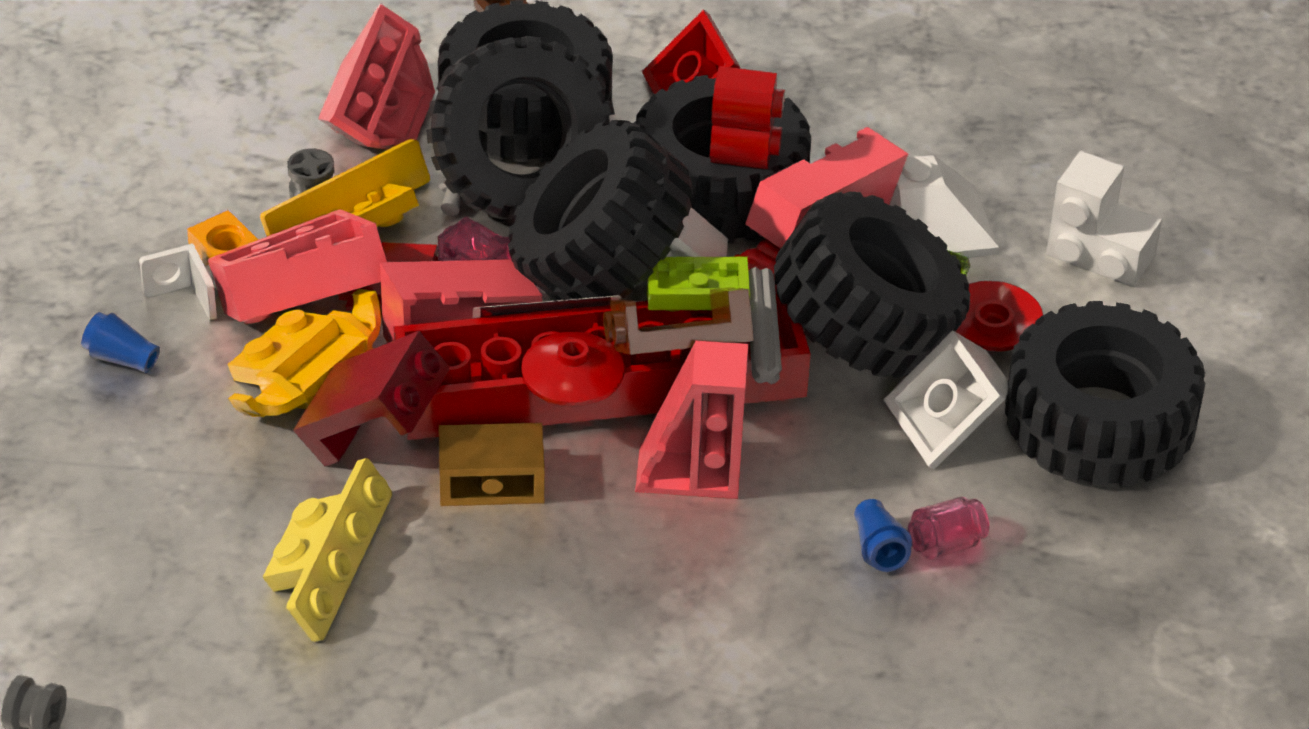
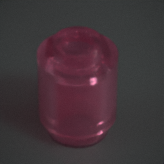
M960 496L914 510L907 531L912 537L913 549L920 552L926 559L932 560L976 547L980 540L986 538L989 534V519L984 506L979 500Z

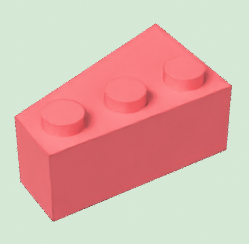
M866 127L857 132L856 138L858 140L844 147L835 143L825 148V157L811 164L803 159L762 180L759 183L745 224L781 249L811 206L825 196L839 192L843 194L850 191L861 192L863 197L873 195L882 198L884 203L889 205L909 153L874 130Z
M339 209L208 259L224 313L239 322L253 324L266 320L274 312L381 282L380 262H387L376 223Z
M511 259L380 262L383 336L387 343L394 341L393 326L473 318V308L542 302V294L536 285L514 267Z
M695 341L639 448L635 492L738 499L748 344Z

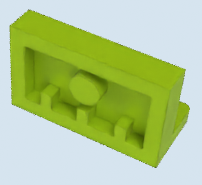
M666 257L656 264L652 269L654 272L647 278L648 310H666L671 312L680 310H712L710 289L718 288L749 289L750 298L747 257Z

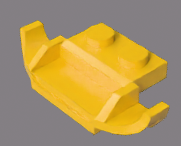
M358 289L352 294L354 300L352 313L333 310L328 315L308 313L302 310L286 312L261 337L248 342L244 346L243 352L227 365L234 381L259 385L262 393L255 399L253 396L234 393L228 399L235 410L246 416L265 417L266 415L277 416L295 408L307 409L336 363L373 349L372 345L378 337L381 327V311L376 291Z

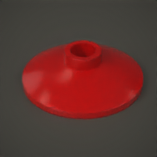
M1000 281L973 282L969 284V311L966 314V319L955 332L986 351H1011L1019 343V336L1028 326L1033 323L1035 324V321L1043 316V311L1038 301L1020 287Z
M561 332L546 336L534 343L527 350L522 360V378L527 388L538 398L559 406L581 407L601 402L616 392L624 377V361L620 352L616 351V348L611 343H607L605 339L584 332Z

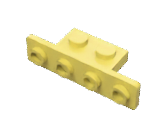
M368 458L357 460L341 494L320 499L310 498L299 503L294 509L292 519L281 541L275 547L273 557L262 576L273 592L294 588L287 602V609L312 642L325 639L392 497V490L386 480Z

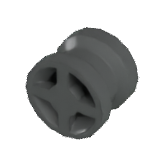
M311 148L297 151L290 156L287 161L288 176L291 178L289 182L290 198L332 178L335 172L334 159L329 153L324 150Z
M17 676L11 682L4 697L1 710L2 726L5 729H59L67 705L66 688L55 683L40 686L36 684L32 677Z

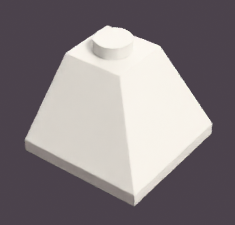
M935 155L908 157L889 205H897L906 210V214L914 220L920 219L928 226V231L935 237L939 236L948 245L947 251L951 255H955L957 259L998 255L999 245L975 186Z
M952 330L883 401L927 465L935 469L1006 399L1008 380L985 349Z

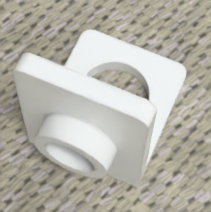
M193 243L146 255L139 259L142 290L146 297L192 286L209 321L217 319L215 293H218L214 278L210 266H204ZM164 263H175L178 265V271L172 278L165 281H157L152 278L155 269Z

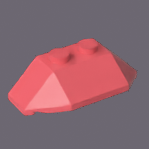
M380 4L342 61L318 119L355 144L388 150L409 139L417 140L428 112L430 101H432L435 94L428 63L419 46L422 41L418 28Z

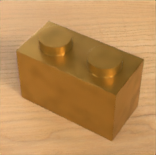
M542 423L439 425L440 506L544 504L545 465Z

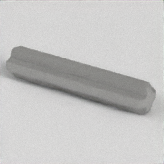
M754 267L748 271L754 341H750L752 377L759 384L768 382L772 385L780 379L779 373L782 370L774 274L770 269L760 270Z

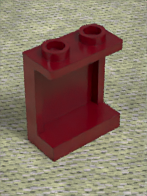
M420 331L336 363L293 431L325 467L339 462L361 425L373 419L384 417L401 436L410 434L447 375L449 365Z

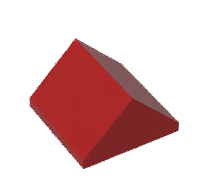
M703 9L641 72L653 94L661 89L668 91V87L677 81L691 82L695 76L708 75V79L717 78L719 66L740 69V65L712 17Z

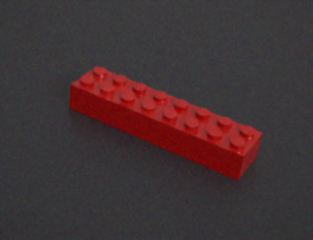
M775 287L782 365V370L779 373L780 379L772 385L768 382L760 384L756 382L752 377L750 341L739 342L740 344H748L744 404L807 397L811 353L803 327L799 323L794 324L787 314L788 306L780 302L777 295V287ZM648 300L635 302L638 328L713 320L712 310H680L675 312L648 310ZM610 305L393 326L394 340L420 331L449 365L447 375L413 432L407 434V440L439 437V425L542 423V426L656 414L659 412L692 348L632 355L620 352L624 361V377L616 392L607 399L592 405L565 407L546 402L538 398L527 388L522 378L523 357L527 350L538 340L556 333L584 332L606 340L603 314L604 312L611 311Z

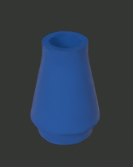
M101 312L96 313L87 324L81 340L82 348L89 351L91 358L135 368L144 373H148L154 367L160 354L159 346L148 341L115 313L108 315Z
M867 499L861 502L854 511V517L858 524L861 552L864 561L882 572H891L901 568L907 563L911 555L912 537L910 533L885 509L881 501Z

